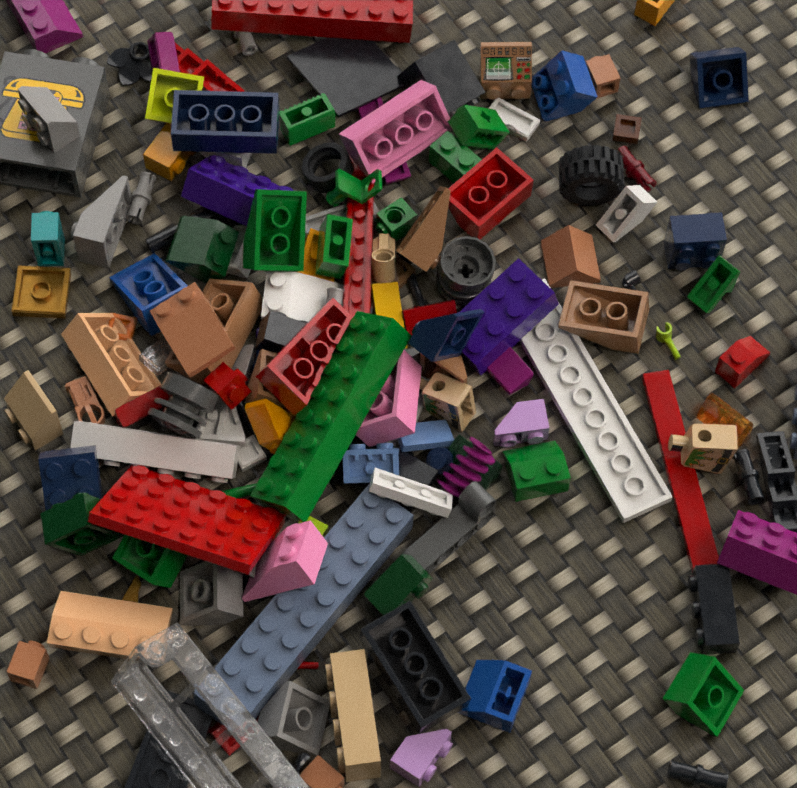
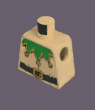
M435 373L429 381L420 378L419 395L423 398L425 410L439 420H447L449 426L462 433L476 414L472 386L441 373Z
M692 424L684 436L670 435L668 449L669 451L681 452V464L685 467L722 474L738 450L737 426Z

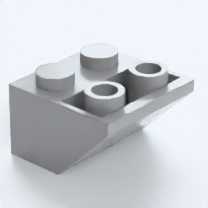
M21 86L18 88L20 97L18 104L24 113L22 119L29 129H35L36 135L43 146L48 145L55 153L80 137L76 120L47 87Z

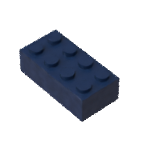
M174 90L171 124L173 151L277 154L280 111L279 94L271 92Z

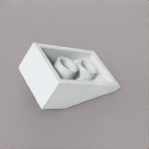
M267 270L261 319L269 311H277L295 320L308 322L326 304L327 288L334 287L344 290V285L295 271Z

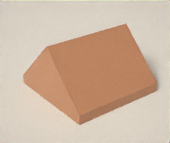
M567 225L541 240L546 276L550 288L567 287L570 280L591 284L601 282L591 234Z

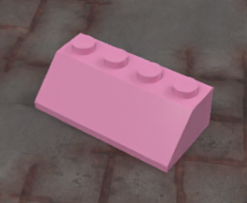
M420 80L339 133L349 156L366 177L377 169L382 171L383 177L430 146L447 130L451 132L453 129L448 123L450 117L436 86Z

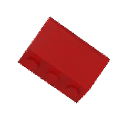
M496 147L448 188L451 191L448 208L457 224L467 234L481 239L531 196L534 180Z

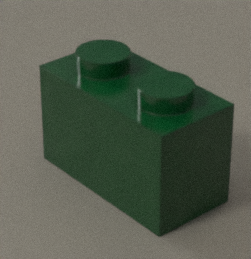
M401 554L364 595L384 616L406 602H412L415 598L422 597L429 590L428 584L433 578L412 555Z

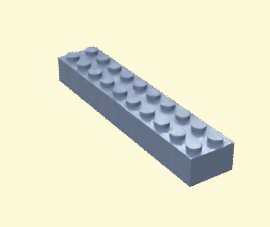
M370 484L324 537L328 545L315 584L276 594L193 693L194 703L198 708L211 715L214 720L224 725L237 737H242L259 716L261 709L282 685L288 681L412 530L414 515L392 499L382 498L375 493L369 492Z

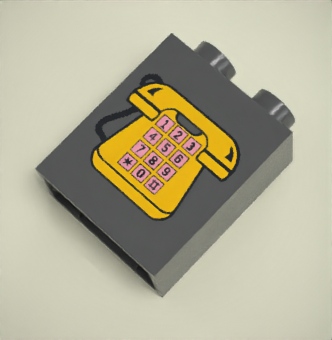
M34 49L25 50L22 54L5 51L0 66V185L82 197L110 97L105 67H101L95 61L85 57H77L69 62L51 59L47 54ZM21 86L47 87L76 120L80 137L55 153L48 145L43 146L36 135L35 129H29L22 119L24 113L18 104L20 100L18 88Z

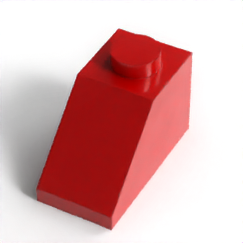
M751 336L737 340L719 357L715 372L733 388H736L770 355V352Z

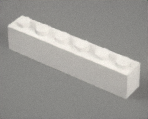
M74 421L70 448L96 445L97 458L104 459L105 465L120 466V462L146 468L151 466L157 467V472L162 474L174 475V470L185 472L184 477L201 479V474L212 476L211 481L228 483V478L233 479L236 477L240 445L84 421Z

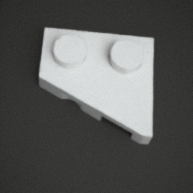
M219 399L213 413L200 411L199 416L207 422L206 427L198 424L196 426V429L202 432L200 439L247 447V440L236 407L231 410Z

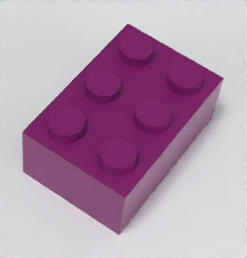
M738 510L717 563L797 595V533L785 529L778 523L762 520L753 513Z

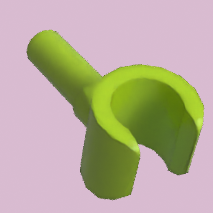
M665 322L666 332H662L658 326L656 327V339L661 343H665L674 359L677 360L681 356L671 338L672 325Z

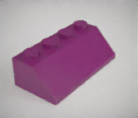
M6 0L34 50H39L46 54L83 37V33L63 0Z

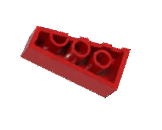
M334 298L328 301L255 376L293 415H296L307 406L314 388L321 379L320 376L324 368L328 365L336 345L340 342L352 318V315Z

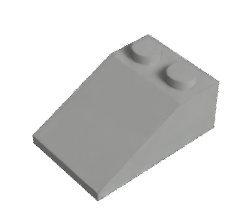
M123 175L81 213L78 223L74 222L71 237L74 238V250L77 251L79 262L109 269L132 203L128 176Z

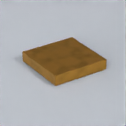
M18 265L12 315L66 319L71 268Z

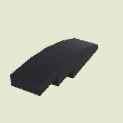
M784 431L757 433L760 464L772 521L782 525L785 529L797 533V486L794 479L796 471Z

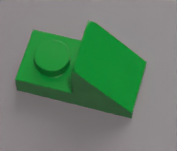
M719 255L687 297L703 311L710 313L725 293L732 292L740 271Z

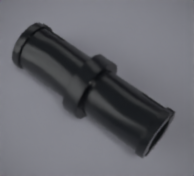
M738 450L733 456L739 473L737 476L738 482L743 486L748 505L760 504L765 500L758 481L760 478L759 472L754 469L749 450Z
M670 760L667 771V778L692 783L693 787L697 788L700 785L709 788H726L729 776L728 773L704 769L703 765L700 764L692 766Z

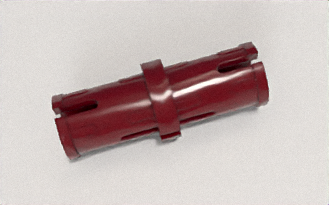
M626 146L618 148L621 152L623 168L626 170L625 174L628 178H633L646 192L651 191L652 189L649 185L651 184L654 188L657 182L644 169L645 165L642 161L636 160Z

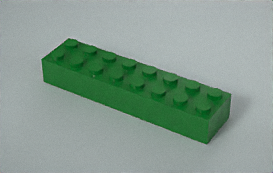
M357 311L351 319L349 326L332 353L328 365L324 368L320 376L321 379L314 388L307 406L297 413L293 423L285 433L282 442L271 457L267 468L250 495L263 507L275 508L278 512L291 519L301 522L307 521L412 336L394 318Z

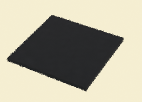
M327 37L287 55L288 61L319 96L322 93L326 94L338 118L377 100L379 97L404 87V83L397 77L401 71L373 40Z

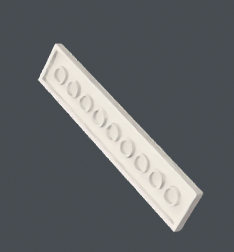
M542 279V281L550 288L546 279ZM559 303L555 309L519 342L620 519L625 523L671 502L673 497L579 336L559 328L558 324L563 309Z

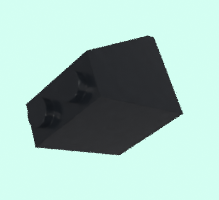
M455 40L416 60L397 76L407 89L420 80L435 85L450 119L455 115V111L463 105L474 106L479 103L478 97L485 93Z

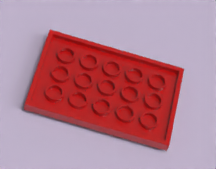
M131 465L89 512L88 522L249 575L284 525L286 515L272 507H262L253 504L247 499L228 496L219 490L206 489L194 482L175 479L172 475L160 474L148 470L144 466Z

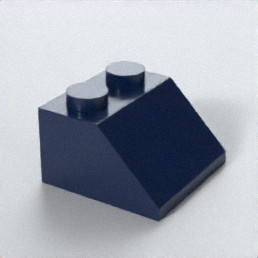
M734 47L690 53L691 80L699 108L749 102L747 56L744 50Z
M477 309L421 320L412 329L413 335L408 344L431 362L459 357L483 316L484 311Z

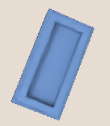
M447 420L416 423L414 434L397 439L402 452L452 447L455 441Z

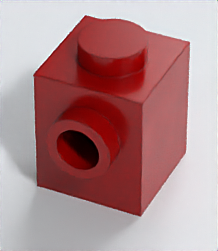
M224 362L204 379L209 388L231 410L252 392L245 384L248 381L247 377L238 368L233 371Z

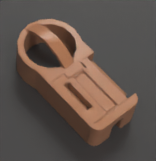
M83 376L66 383L65 388L75 405L74 408L78 421H82L83 414L87 412L91 423L105 424L104 410L98 402L89 379ZM92 410H96L101 414L98 421Z

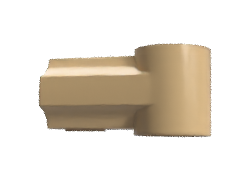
M379 234L377 238L373 239L371 255L372 278L378 283H389L396 277L395 239L390 237L389 234Z

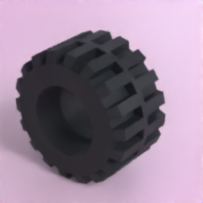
M586 145L573 148L572 151H567L559 159V192L565 200H569L571 203L589 206L605 204L615 200L624 189L623 159L621 154H618L614 149L606 146Z

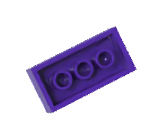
M210 155L189 168L181 197L247 226L255 189L294 190L287 186H279L272 183L268 177L252 174L243 166H234L226 162L221 156Z
M519 258L460 311L466 312L477 309L484 311L483 316L461 353L462 358L480 376L487 371L488 366L509 347L512 348L559 305L555 292Z

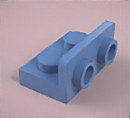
M376 443L377 449H366V444H350L349 450L343 456L344 483H370L374 468L399 476V448H393V443Z

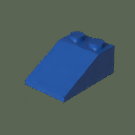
M155 253L109 277L129 309L137 317L140 325L151 336L160 333L161 330L150 310L187 287Z

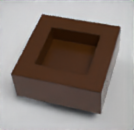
M616 114L612 141L638 144L642 118Z

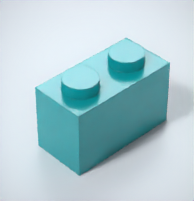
M42 211L40 213H32L31 243L39 267L64 266L65 237L58 212Z

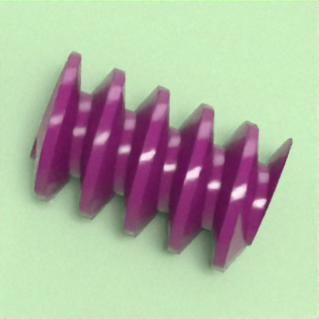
M471 436L469 440L473 447L464 445L462 448L467 455L457 454L456 458L460 464L450 463L449 466L454 472L444 471L443 475L447 481L438 480V483L447 492L458 498L473 481L480 482L482 480L480 473L488 472L486 464L493 465L495 463L492 452L483 443Z

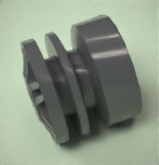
M464 236L449 242L441 253L437 270L436 284L441 295L448 301L455 300L456 305L467 306L491 284L496 263L493 250L487 243L475 237Z
M168 372L160 388L170 397L168 400L155 398L154 402L164 409L159 411L150 408L147 414L170 431L181 436L200 439L202 432L192 427V425L195 423L206 427L207 422L198 416L199 411L213 413L220 397L189 379Z

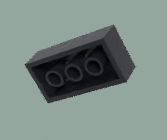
M411 601L406 602L360 630V640L418 734L424 733L469 705L471 697Z

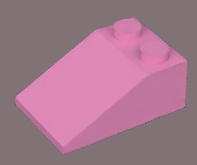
M311 520L286 527L272 541L257 562L254 578L250 576L242 596L244 602L315 584L328 543Z

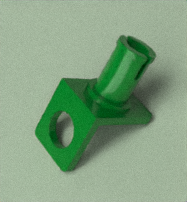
M337 169L335 171L336 188L326 194V200L333 207H337L348 197L361 204L365 203L382 190V171L377 169L363 180H359L347 172ZM375 179L373 189L368 192L370 182Z

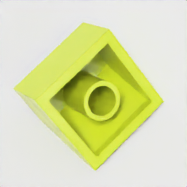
M153 68L145 119L172 124L174 90L202 91L204 77Z

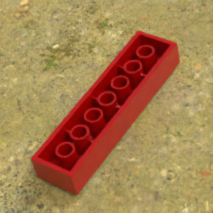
M212 0L211 29L410 43L413 26V0Z

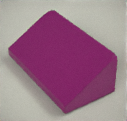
M154 33L147 40L152 71L153 68L180 72L173 33Z
M511 347L487 368V371L509 395L527 386L533 377V371Z

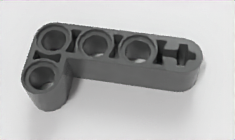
M474 481L461 493L458 505L451 510L448 518L443 517L402 554L412 555L430 574L491 520L495 514L496 500L477 481Z

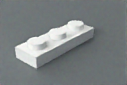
M374 468L371 475L369 492L375 493L382 498L396 500L409 507L425 510L432 515L448 518L452 510V494Z

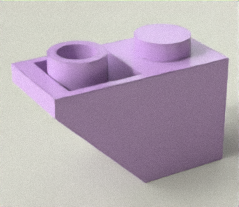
M544 399L517 402L495 429L494 446L512 447L517 443L528 442L530 444H537L547 440L549 423Z
M448 729L406 736L390 760V769L418 787L424 780L428 782L437 769L434 766L439 757L444 759L452 748L453 743L450 742L452 732Z

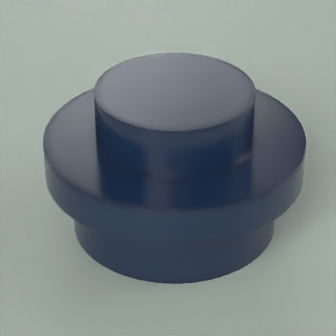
M437 447L429 452L427 465L438 470L439 475H442L444 471L449 472L452 469L449 464L454 463V459L448 449Z

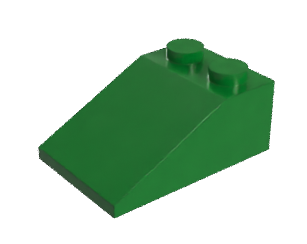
M255 189L243 242L242 268L251 270L304 271L307 191Z

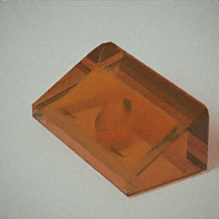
M714 393L708 395L696 416L704 424L736 425L738 448L750 437L754 426L752 422Z

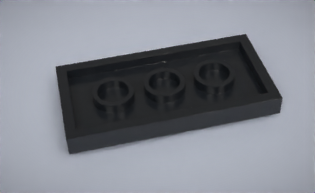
M162 689L125 788H188L212 726L213 717L198 708L194 703V699Z

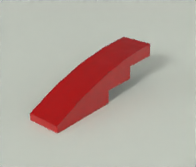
M175 43L180 73L203 76L202 91H245L208 59L203 61L189 48L184 50Z

